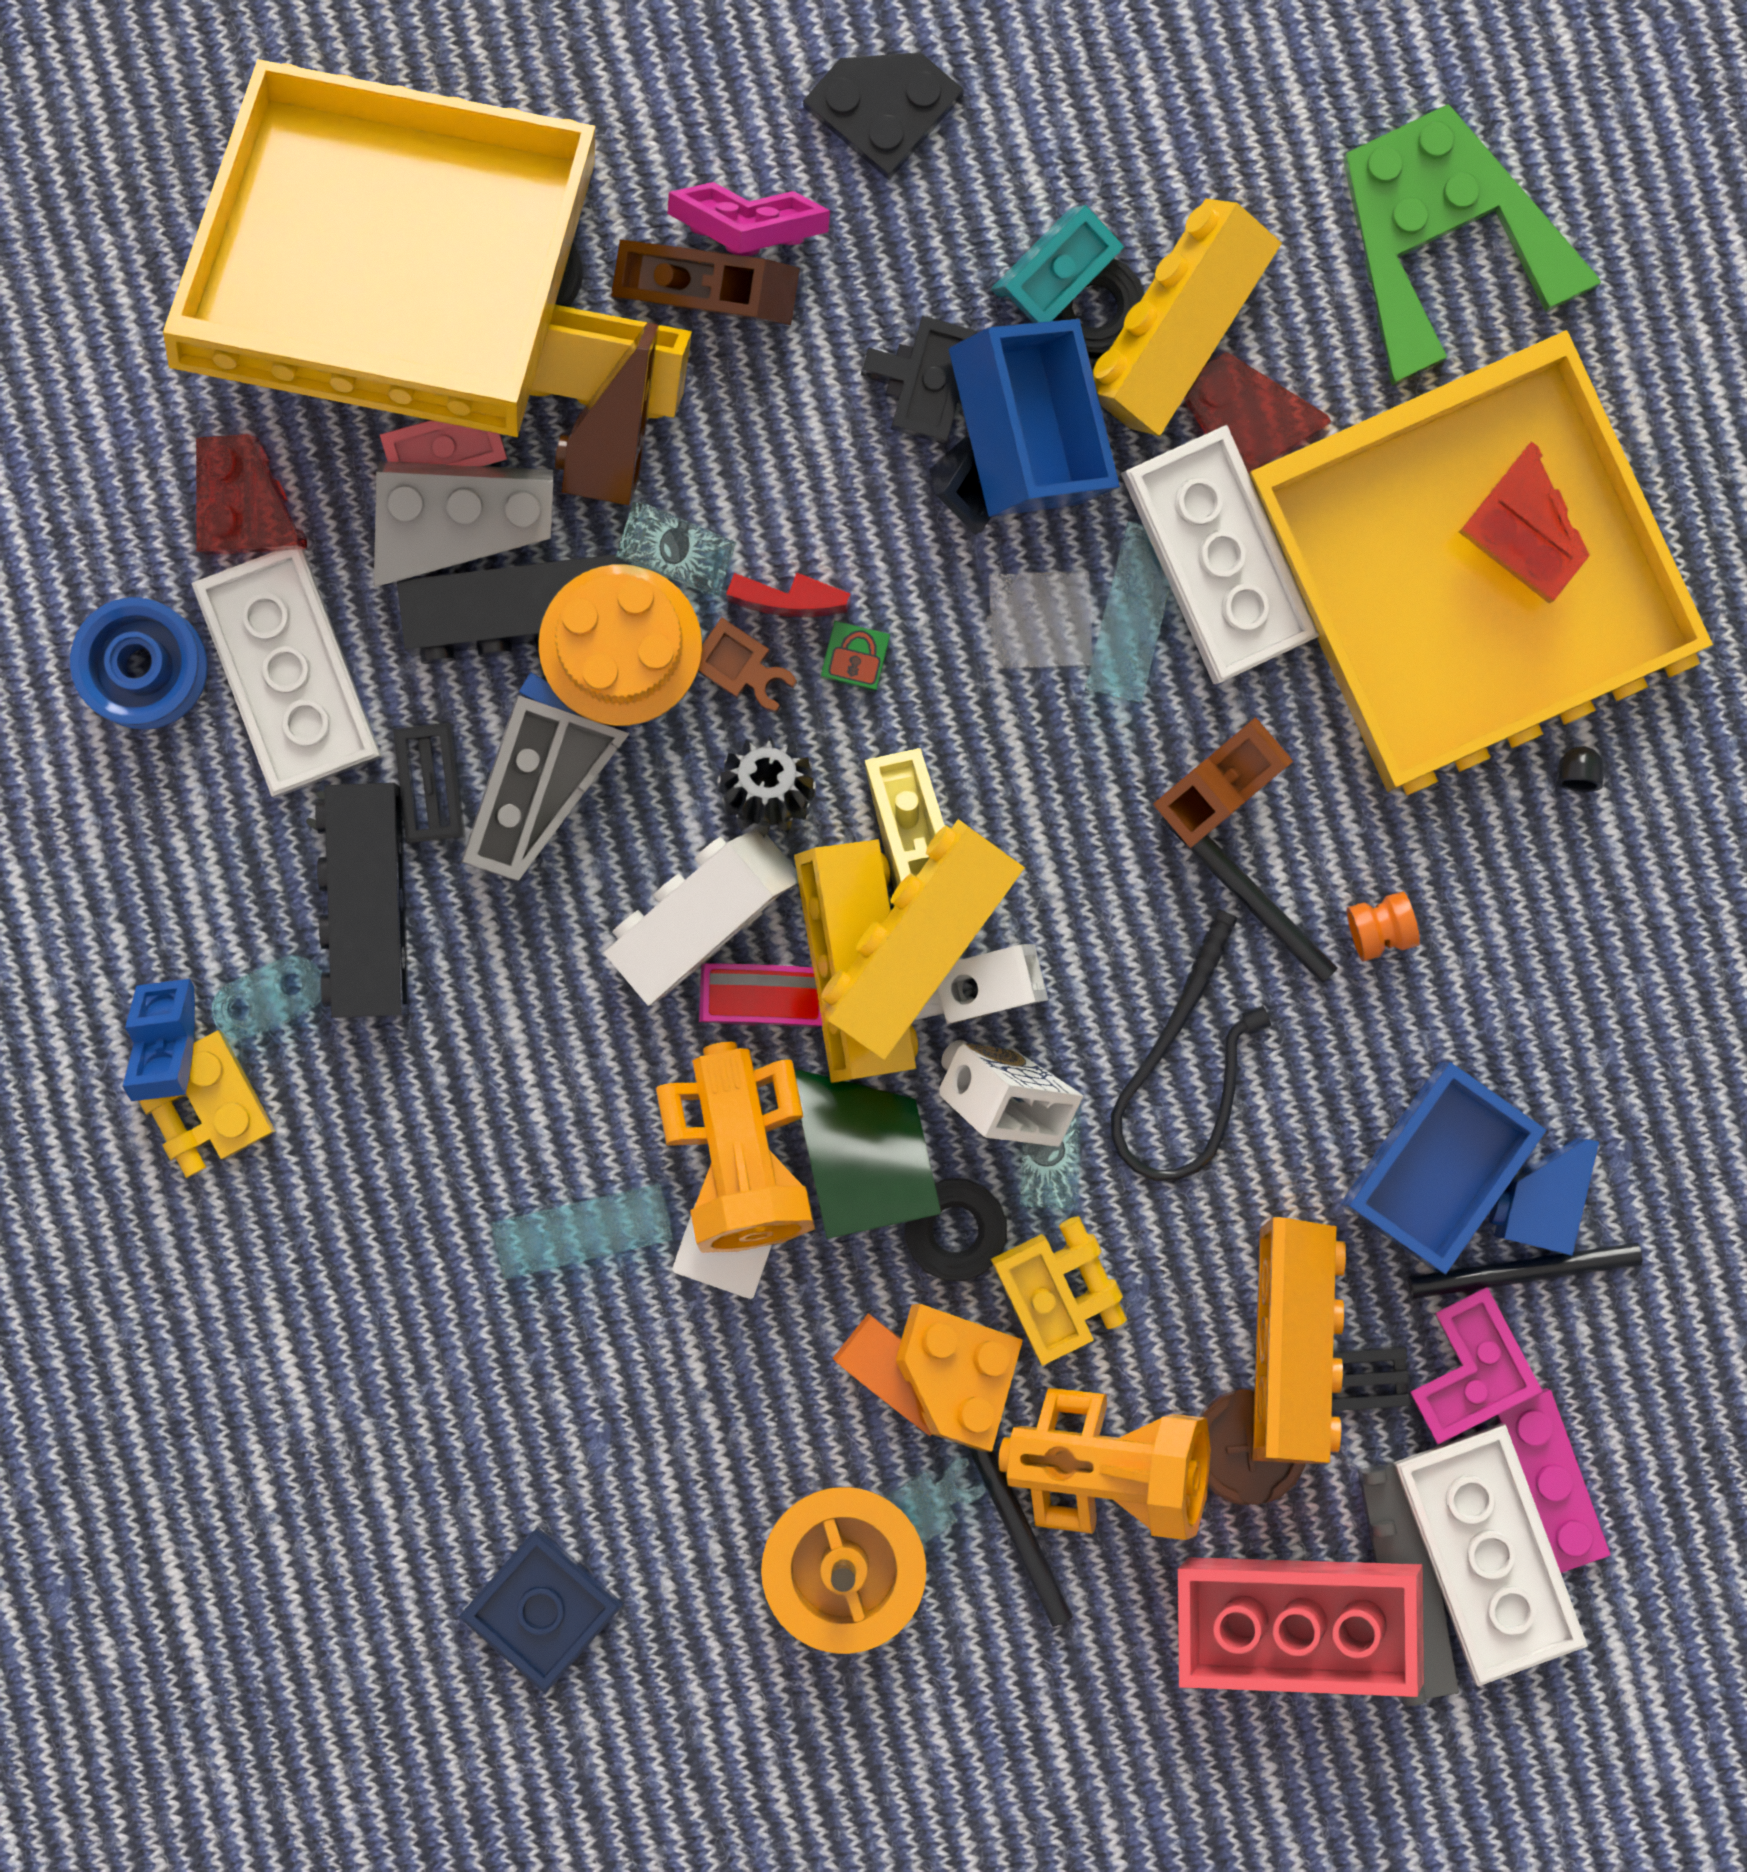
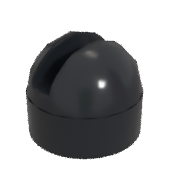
M1587 746L1574 747L1567 751L1560 759L1556 784L1559 787L1579 792H1592L1603 788V760L1596 750Z

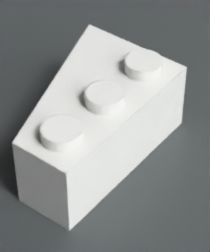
M759 828L727 843L722 837L714 840L694 858L700 865L694 873L686 880L680 873L674 876L655 892L653 896L659 904L648 914L643 916L637 910L612 931L618 940L604 954L648 1006L668 995L700 968L701 964L706 963L719 952L721 947L747 924L751 925L763 914L762 911L776 898L789 889L791 891L799 884L796 868L768 835L763 838L761 833H759Z

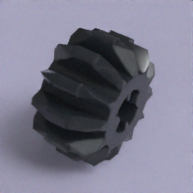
M770 735L765 740L764 747L756 748L746 739L744 745H742V755L728 753L724 761L725 772H721L720 776H718V792L723 796L721 802L725 816L737 815V825L741 831L754 823L758 824L759 833H761L763 838L769 833L771 825H777L788 834L792 828V818L805 820L810 811L809 801H812L816 796V782L811 777L812 764L809 761V757L797 758V748H795L793 742L780 750L776 749L775 742Z

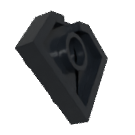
M921 52L840 58L803 100V107L885 178L890 180L962 98L964 89Z

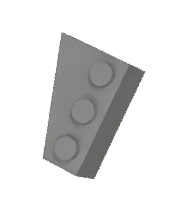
M380 461L376 472L374 587L551 539L553 470Z
M518 696L514 701L460 863L513 881H519L630 733Z

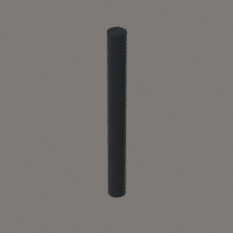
M1164 817L1160 819L1321 984L1338 969L1208 835L1190 848Z
M1636 1242L1573 1252V1256L1562 1253L1449 1270L1446 1275L1439 1272L1409 1276L1408 1281L1412 1299L1484 1289L1486 1287L1492 1288L1640 1266L1643 1259L1640 1245Z
M967 1446L1052 1627L1069 1621L1073 1618L1070 1608L1012 1486H1008L1005 1472H1001L999 1469V1459L994 1449L992 1452H982Z

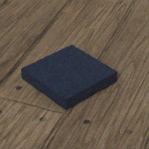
M537 1526L458 1617L546 1694L621 1609L624 1603Z

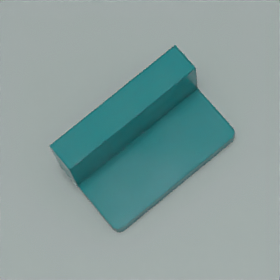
M1087 205L1071 208L1000 278L991 290L998 298L1008 296L1032 323L1050 322L1111 262L1124 246Z

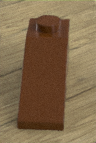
M620 239L611 296L743 319L791 325L800 268L763 258Z
M647 322L580 412L570 436H560L555 456V469L564 470L562 493L630 505L640 479L658 324Z

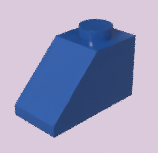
M1576 1138L1516 1174L1490 1211L1489 1222L1496 1225L1494 1236L1573 1256L1599 1141Z

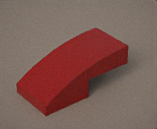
M734 573L726 592L729 603L758 612L788 617H821L847 613L851 604V593L800 573H796L788 594L737 573Z

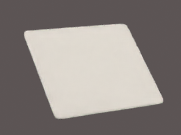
M690 1216L672 1270L676 1274L752 1299L772 1245L739 1252L701 1253L696 1244L692 1217Z

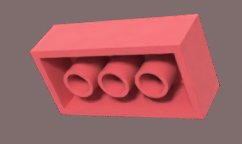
M1188 1557L1178 1568L1179 1687L1418 1697L1424 1684L1423 1565Z

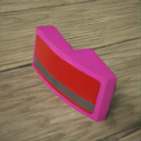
M701 964L699 1022L749 1026L759 1024L814 1028L823 1026L813 967Z

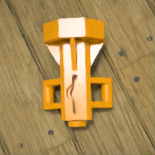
M720 1042L705 1047L703 1049L704 1056L692 1060L696 1083H668L656 1087L666 1145L708 1144L711 1164L695 1207L690 1210L696 1244L701 1253L739 1252L783 1243L815 1230L806 1186H803L770 1151L767 1132L804 1117L792 1060L776 1061L754 1070L749 1049H738L736 1042ZM773 1082L778 1109L763 1115L758 1088ZM681 1100H700L705 1127L686 1128Z
M1048 1388L1037 1428L1028 1426L1014 1427L1011 1436L1004 1437L1001 1442L999 1469L1001 1472H1007L1008 1486L1031 1489L1036 1527L1093 1534L1097 1522L1095 1497L1114 1500L1151 1530V1536L1188 1540L1197 1536L1207 1499L1211 1446L1207 1418L1170 1414L1120 1438L1101 1436L1100 1432L1107 1409L1106 1394ZM1059 1412L1087 1415L1082 1433L1055 1430ZM1050 1492L1076 1495L1077 1508L1051 1505Z

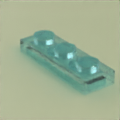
M1129 521L1126 524L1084 689L1087 692L1139 705L1142 702L1170 591V584L1147 532L1141 524Z
M662 1183L491 1222L503 1279L674 1240Z

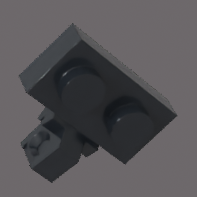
M922 315L913 347L899 344L896 355L873 348L867 349L860 375L888 384L885 395L899 399L891 430L946 444L960 396L948 348L976 334V330Z

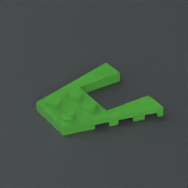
M1449 104L1347 152L1343 158L1358 230L1360 229L1366 255L1365 266L1369 283L1371 282L1378 312L1376 318L1381 341L1385 345L1390 369L1388 374L1392 386L1444 362L1447 358L1398 259L1413 250L1495 211L1545 312L1597 288L1601 283L1595 272Z

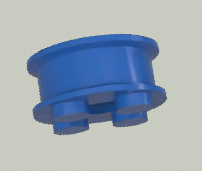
M128 597L104 604L85 619L72 643L70 670L73 683L80 697L97 714L127 728L151 730L176 722L193 708L205 687L208 661L201 637L184 617L155 600ZM138 650H148L152 658L149 671L140 678H130L127 672L129 657Z

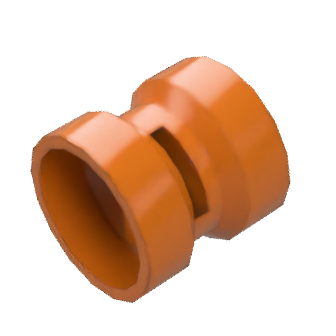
M1404 891L1385 896L1383 902L1377 904L1376 908L1365 902L1347 907L1346 913L1350 933L1362 962L1381 957L1386 946L1388 948L1395 947L1401 951L1420 946L1419 930L1414 911Z

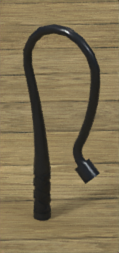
M1217 909L1214 914V920L1210 923V929L1203 939V945L1196 955L1195 963L1193 962L1192 970L1188 974L1182 994L1165 1028L1144 1062L1119 1094L1111 1112V1137L1118 1156L1134 1172L1153 1181H1178L1198 1173L1215 1157L1231 1116L1236 1088L1238 1039L1246 1031L1251 1035L1271 1027L1268 1014L1262 1005L1242 1013L1243 1019L1235 1023L1229 1030L1225 1041V1072L1219 1113L1205 1150L1193 1162L1177 1169L1158 1170L1142 1163L1128 1149L1122 1127V1116L1130 1099L1170 1048L1201 999L1226 947L1228 936L1233 931L1232 927L1237 922L1238 917L1220 909Z

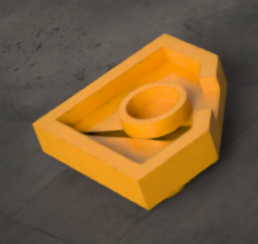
M911 1304L895 1361L905 1381H910L924 1409V1412L921 1414L930 1433L982 1452H992L1023 1340L923 1304Z

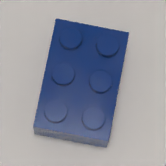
M1080 319L987 327L948 348L989 517L1076 506L1120 487Z
M1439 1062L1340 1204L1432 1270L1446 1275L1547 1130L1453 1063Z

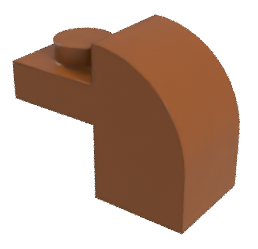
M1255 717L1154 802L1153 805L1184 842L1192 848L1250 797L1288 767L1293 760Z

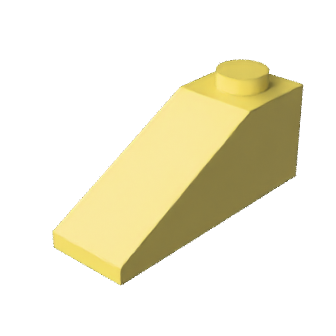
M921 748L865 760L866 773L886 858L890 867L894 892L907 875H918L930 858L925 854L928 845L937 832L945 826Z

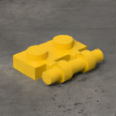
M217 1030L194 1043L186 1095L139 1101L146 1115L152 1113L167 1141L162 1146L169 1160H177L186 1178L207 1168L196 1149L211 1141L220 1159H226L276 1132L222 1030ZM186 1095L202 1123L189 1131L186 1130L173 1105V1102Z
M1079 1216L1067 1219L1059 1225L1067 1244L1063 1249L1053 1253L1046 1237L1040 1234L990 1259L1030 1345L1042 1366L1094 1341L1085 1322L1086 1319L1099 1313L1107 1329L1116 1328L1127 1320L1120 1304L1123 1295L1116 1280L1108 1279L1098 1257L1102 1252L1094 1234L1087 1233ZM1078 1268L1088 1290L1083 1295L1074 1298L1063 1274Z

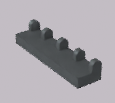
M1391 1463L1358 1469L1374 1563L1423 1565L1424 1684L1418 1697L1398 1696V1699L1404 1706H1416L1426 1703V1699L1458 1694L1459 1689L1442 1594L1395 1466Z

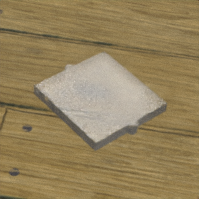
M1089 571L989 575L990 616L986 618L985 626L991 629L992 670L1093 666L1091 625L1096 622L1097 616L1091 612Z

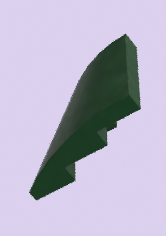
M803 1070L795 1071L804 1116L801 1118L827 1239L941 1214L916 1099L846 1081L831 1083L830 1077Z

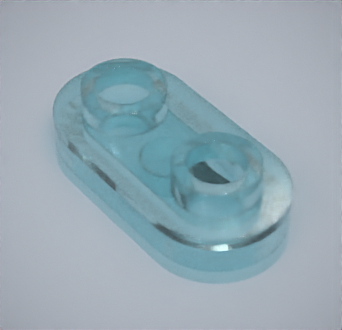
M286 956L222 987L212 1003L213 1020L216 1026L230 1037L239 1039L256 1037L316 1007L321 1001L322 971L317 964L304 957ZM295 973L302 980V988L299 993L290 996L285 992L283 982L288 975ZM243 998L250 1006V1013L247 1018L238 1021L233 1017L231 1007L236 1000Z

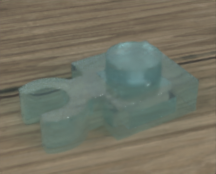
M966 1456L953 1459L947 1465L944 1471V1478L935 1483L927 1470H924L884 1497L895 1504L909 1518L919 1534L922 1545L958 1521V1517L950 1507L957 1501L962 1503L974 1502L982 1497L987 1490L983 1481L975 1484L970 1489H962L956 1484L955 1477L957 1473L970 1464Z

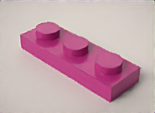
M1545 1388L1542 1389V1393L1496 1415L1498 1424L1503 1423L1508 1429L1560 1573L1608 1557L1610 1552L1552 1391Z

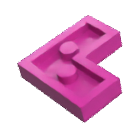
M715 182L671 191L668 195L667 214L690 226L692 232L708 236L723 244L728 252L735 255L752 256L758 254L761 248L778 244H801L804 242V238L827 233L829 230L830 210L794 191L748 201Z
M1488 1287L1435 1313L1461 1367L1411 1391L1410 1394L1437 1445L1543 1392Z

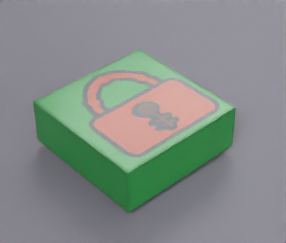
M834 620L821 678L877 692L890 634Z

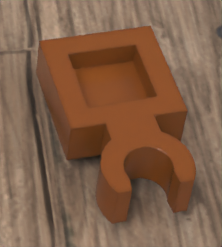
M721 617L702 645L698 673L736 699L740 697L746 686L754 690L756 699L763 709L777 713L780 705L767 696V686L776 680L784 682L793 689L797 684L796 678L790 671L781 667L766 668L763 666L762 663L770 653V650L723 617Z

